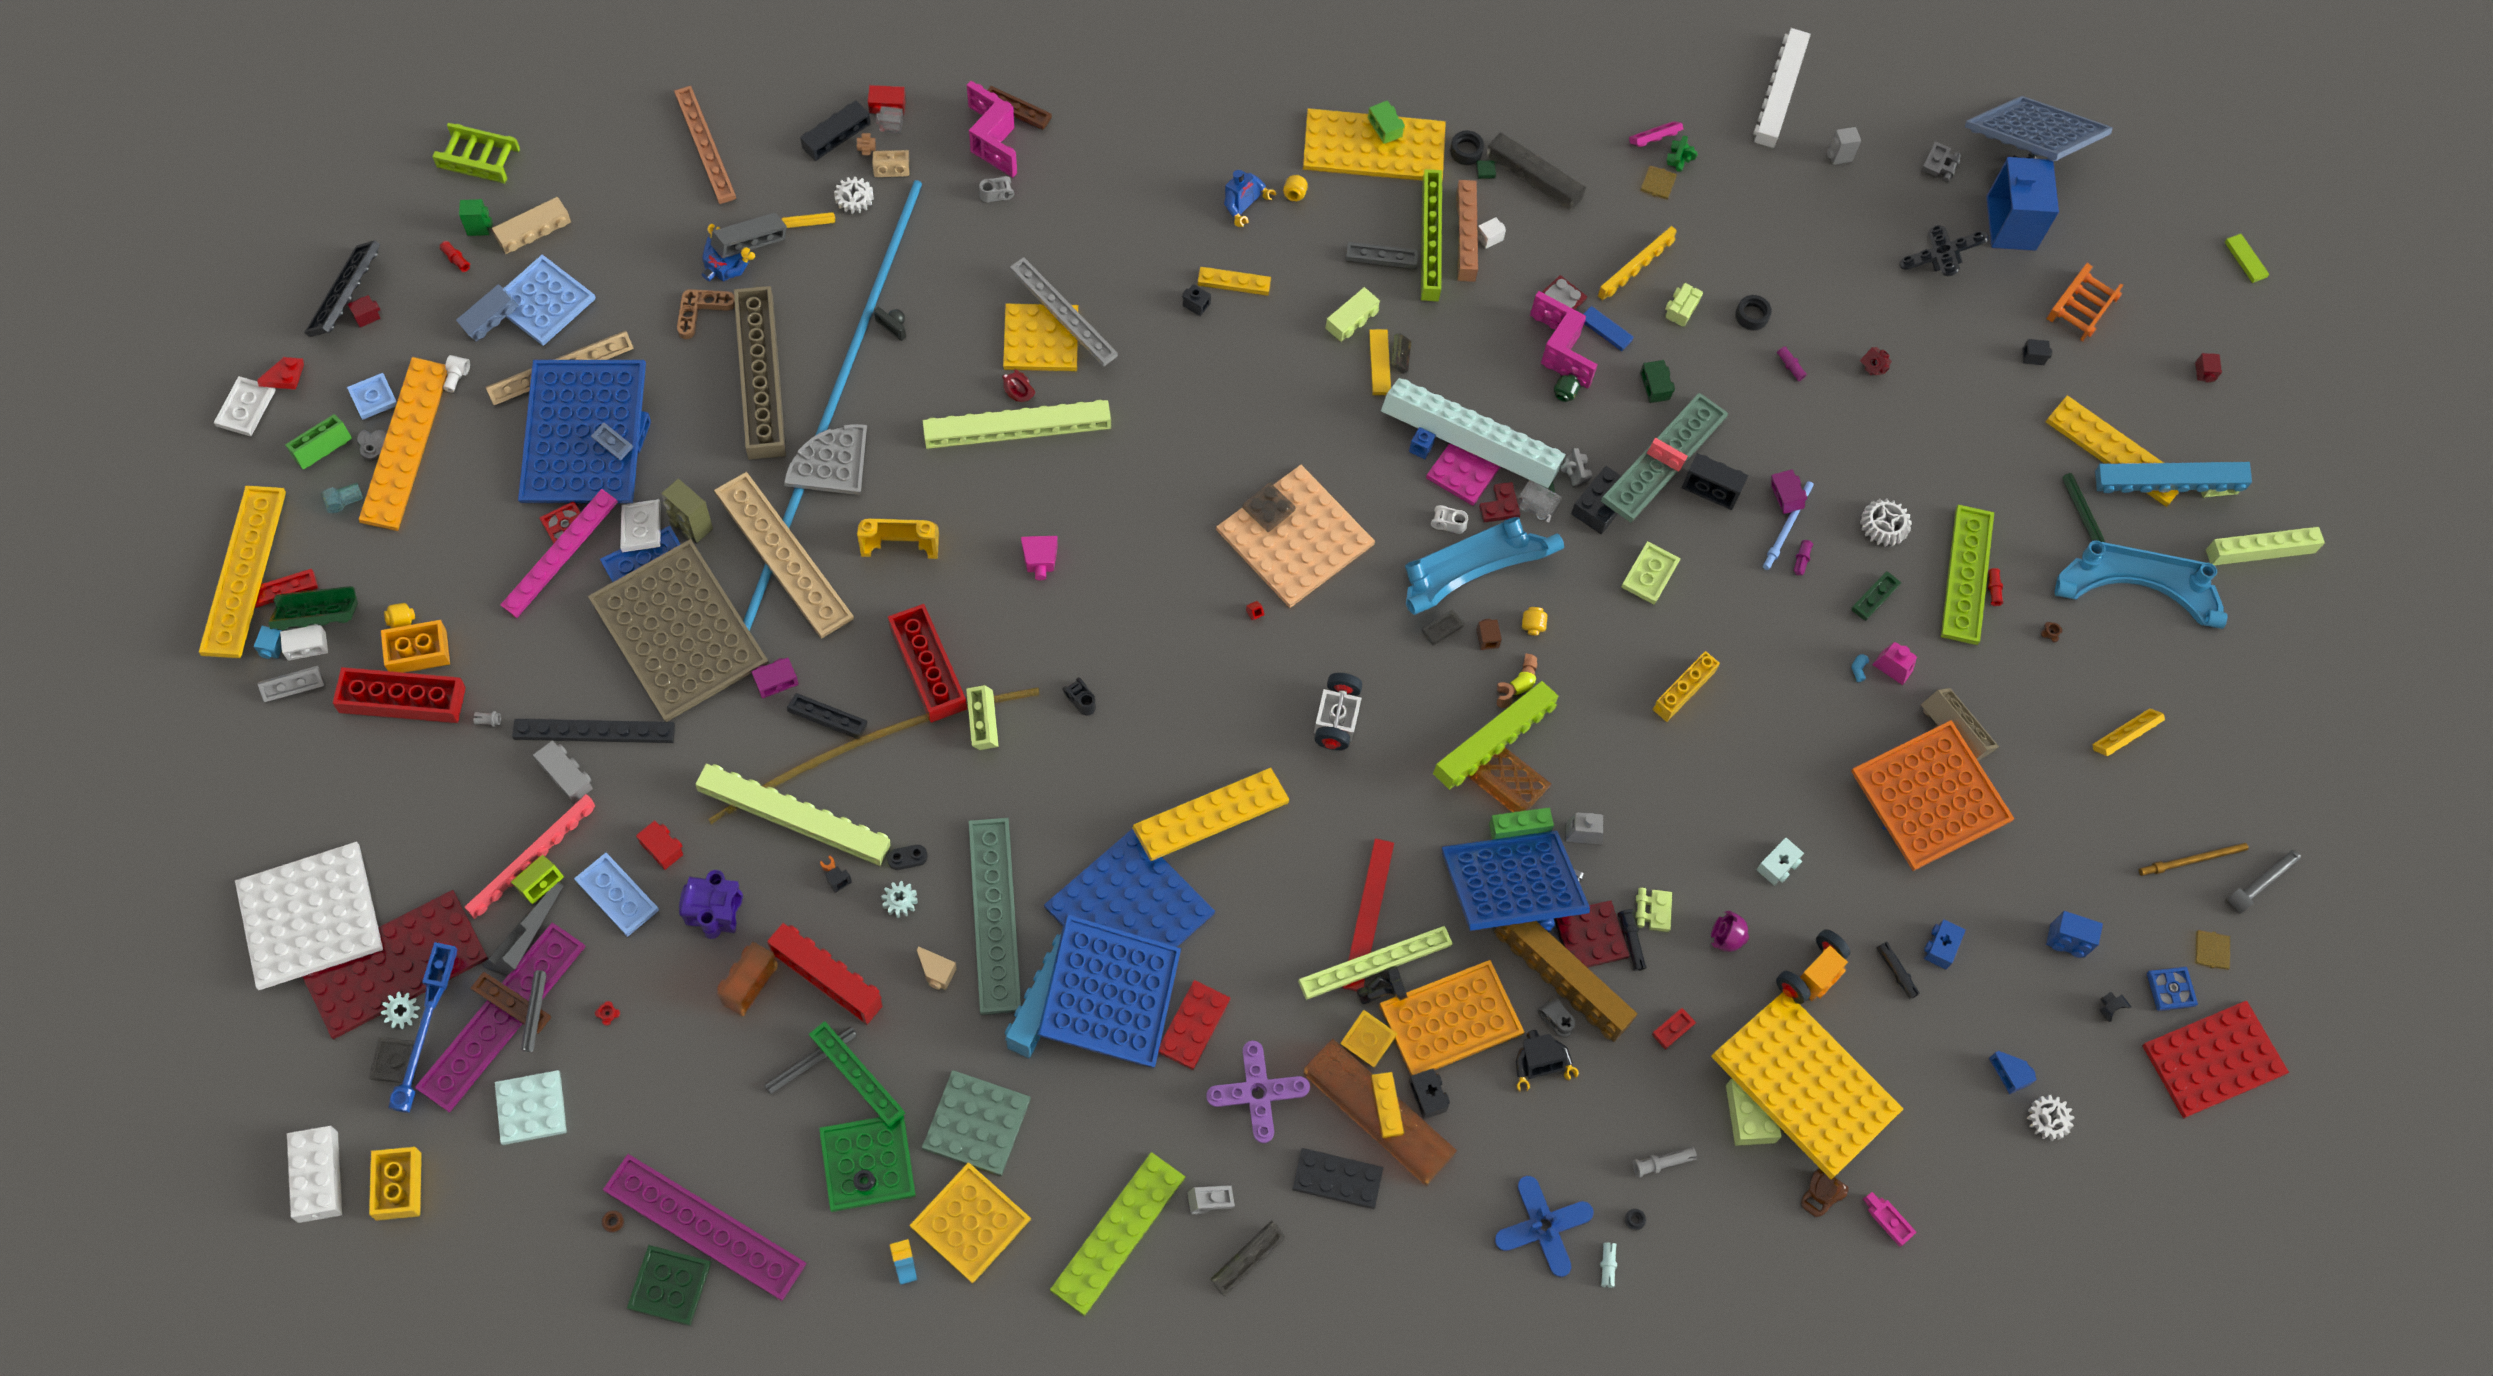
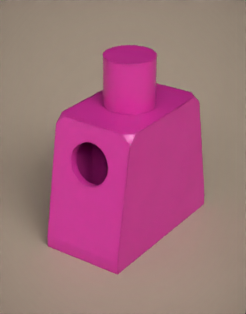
M1057 536L1021 537L1027 572H1035L1036 580H1045L1046 572L1054 571L1058 548Z
M1893 642L1880 653L1872 665L1903 685L1913 672L1917 657L1910 652L1907 646H1901Z

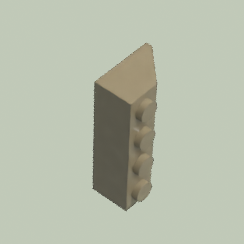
M1951 688L1937 690L1921 704L1924 708L1923 712L1927 717L1935 721L1936 727L1952 720L1977 761H1980L1999 748L1997 743Z

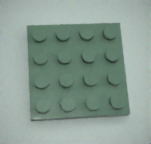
M952 1070L922 1149L963 1164L969 1162L975 1168L1002 1177L1031 1097Z

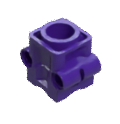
M719 870L710 871L706 879L689 877L688 883L684 885L679 903L680 917L683 918L686 925L701 927L704 935L709 939L717 938L721 932L735 933L737 926L736 912L741 906L743 893L739 890L738 881L726 880L724 874Z

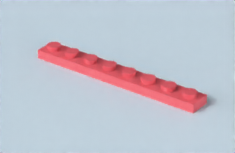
M587 794L584 795L464 907L469 915L475 919L477 916L484 914L493 901L499 900L508 887L514 886L511 883L513 879L541 855L546 856L554 844H559L569 830H574L584 816L587 817L592 813L595 807L593 800Z

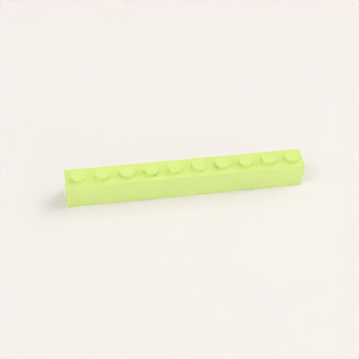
M1096 400L1094 402H1077L1076 404L1040 406L1039 408L1031 409L1022 408L1020 410H1003L1002 412H985L975 415L966 414L965 416H948L938 419L929 418L923 420L926 449L1111 429V416L1108 400Z
M706 764L695 784L697 791L878 866L882 865L891 846L890 839L884 833L877 832L876 834L871 832L864 825H854L845 817L837 818L828 810L823 809L820 811L808 802L801 803L796 801L797 799L791 795H781L772 787L764 788L755 780L749 779L747 781L741 775L735 772L728 773L723 771L722 767L715 764L712 766Z

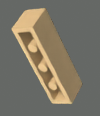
M556 197L493 227L492 230L499 245L507 254L517 250L519 247L532 243L542 236L550 234L554 230L565 227L571 223L567 210L559 198Z

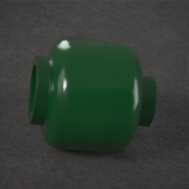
M1572 374L1562 375L1556 382L1553 391L1558 400L1568 402L1575 399L1581 386L1576 376Z

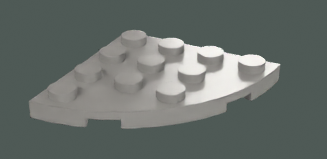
M844 425L842 428L828 429L811 438L798 450L790 463L784 486L860 495L867 425Z

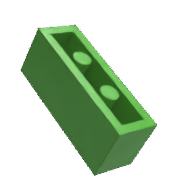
M333 414L285 444L294 461L304 470L322 457L329 455L330 452L338 447L345 445L352 437L344 423Z
M1549 807L1492 815L1489 827L1492 840L1550 832L1554 827Z

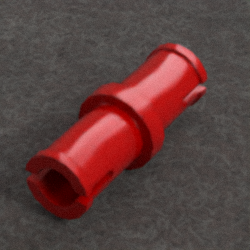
M444 241L440 244L439 249L461 272H466L470 269L471 264L449 241Z
M1991 568L1988 571V591H1990L1991 605L2000 606L2003 604V584L2000 579V569Z

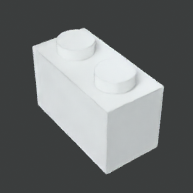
M311 624L304 628H289L286 631L280 632L282 653L288 661L328 653L326 632L320 625Z

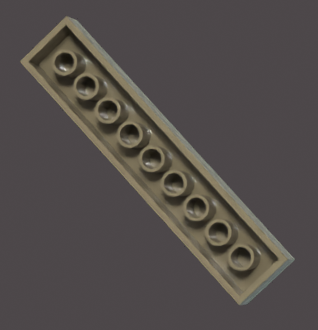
M771 286L734 289L747 456L749 460L786 456Z

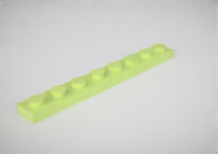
M1445 926L1306 976L1299 979L1298 983L1307 1000L1383 972L1391 967L1399 966L1452 946L1453 943Z

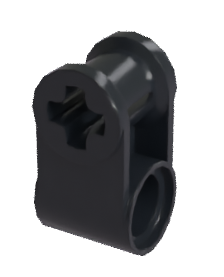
M1080 677L1076 678V681L1068 687L1064 686L1062 688L1065 696L1081 714L1088 716L1095 712V696ZM1084 702L1091 703L1090 705H1083Z

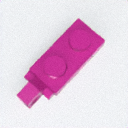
M1873 1192L1863 1198L1869 1207L1868 1211L1899 1247L1903 1246L1916 1234L1912 1226L1888 1200L1885 1201L1882 1197L1878 1199Z

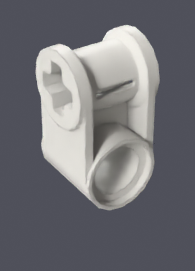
M1442 505L1435 507V516L1431 521L1433 528L1456 534L1465 532L1468 523L1466 512Z

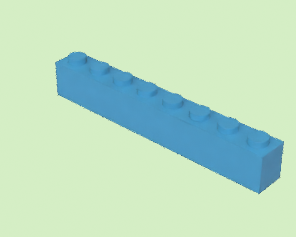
M2250 462L2099 464L2095 470L2097 491H2103L2104 493H2112L2114 491H2122L2123 493L2141 491L2147 493L2152 490H2159V492H2169L2171 490H2178L2179 492L2216 490L2217 492H2222L2227 489L2244 491L2252 483Z

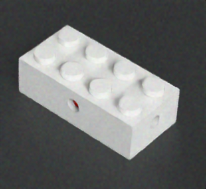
M332 1126L287 1133L291 1218L301 1223L343 1215L338 1132Z

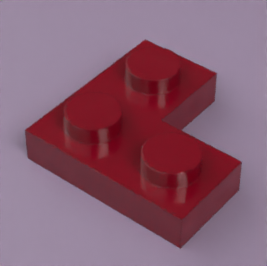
M1513 483L1494 484L1493 489L1496 501L1480 503L1479 506L1483 523L1507 520L1513 517L1520 518V510Z

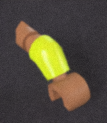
M1526 653L1523 669L1518 674V677L1511 681L1510 684L1505 682L1497 684V691L1507 694L1497 699L1498 707H1509L1513 702V694L1519 695L1532 689L1536 681L1537 657Z

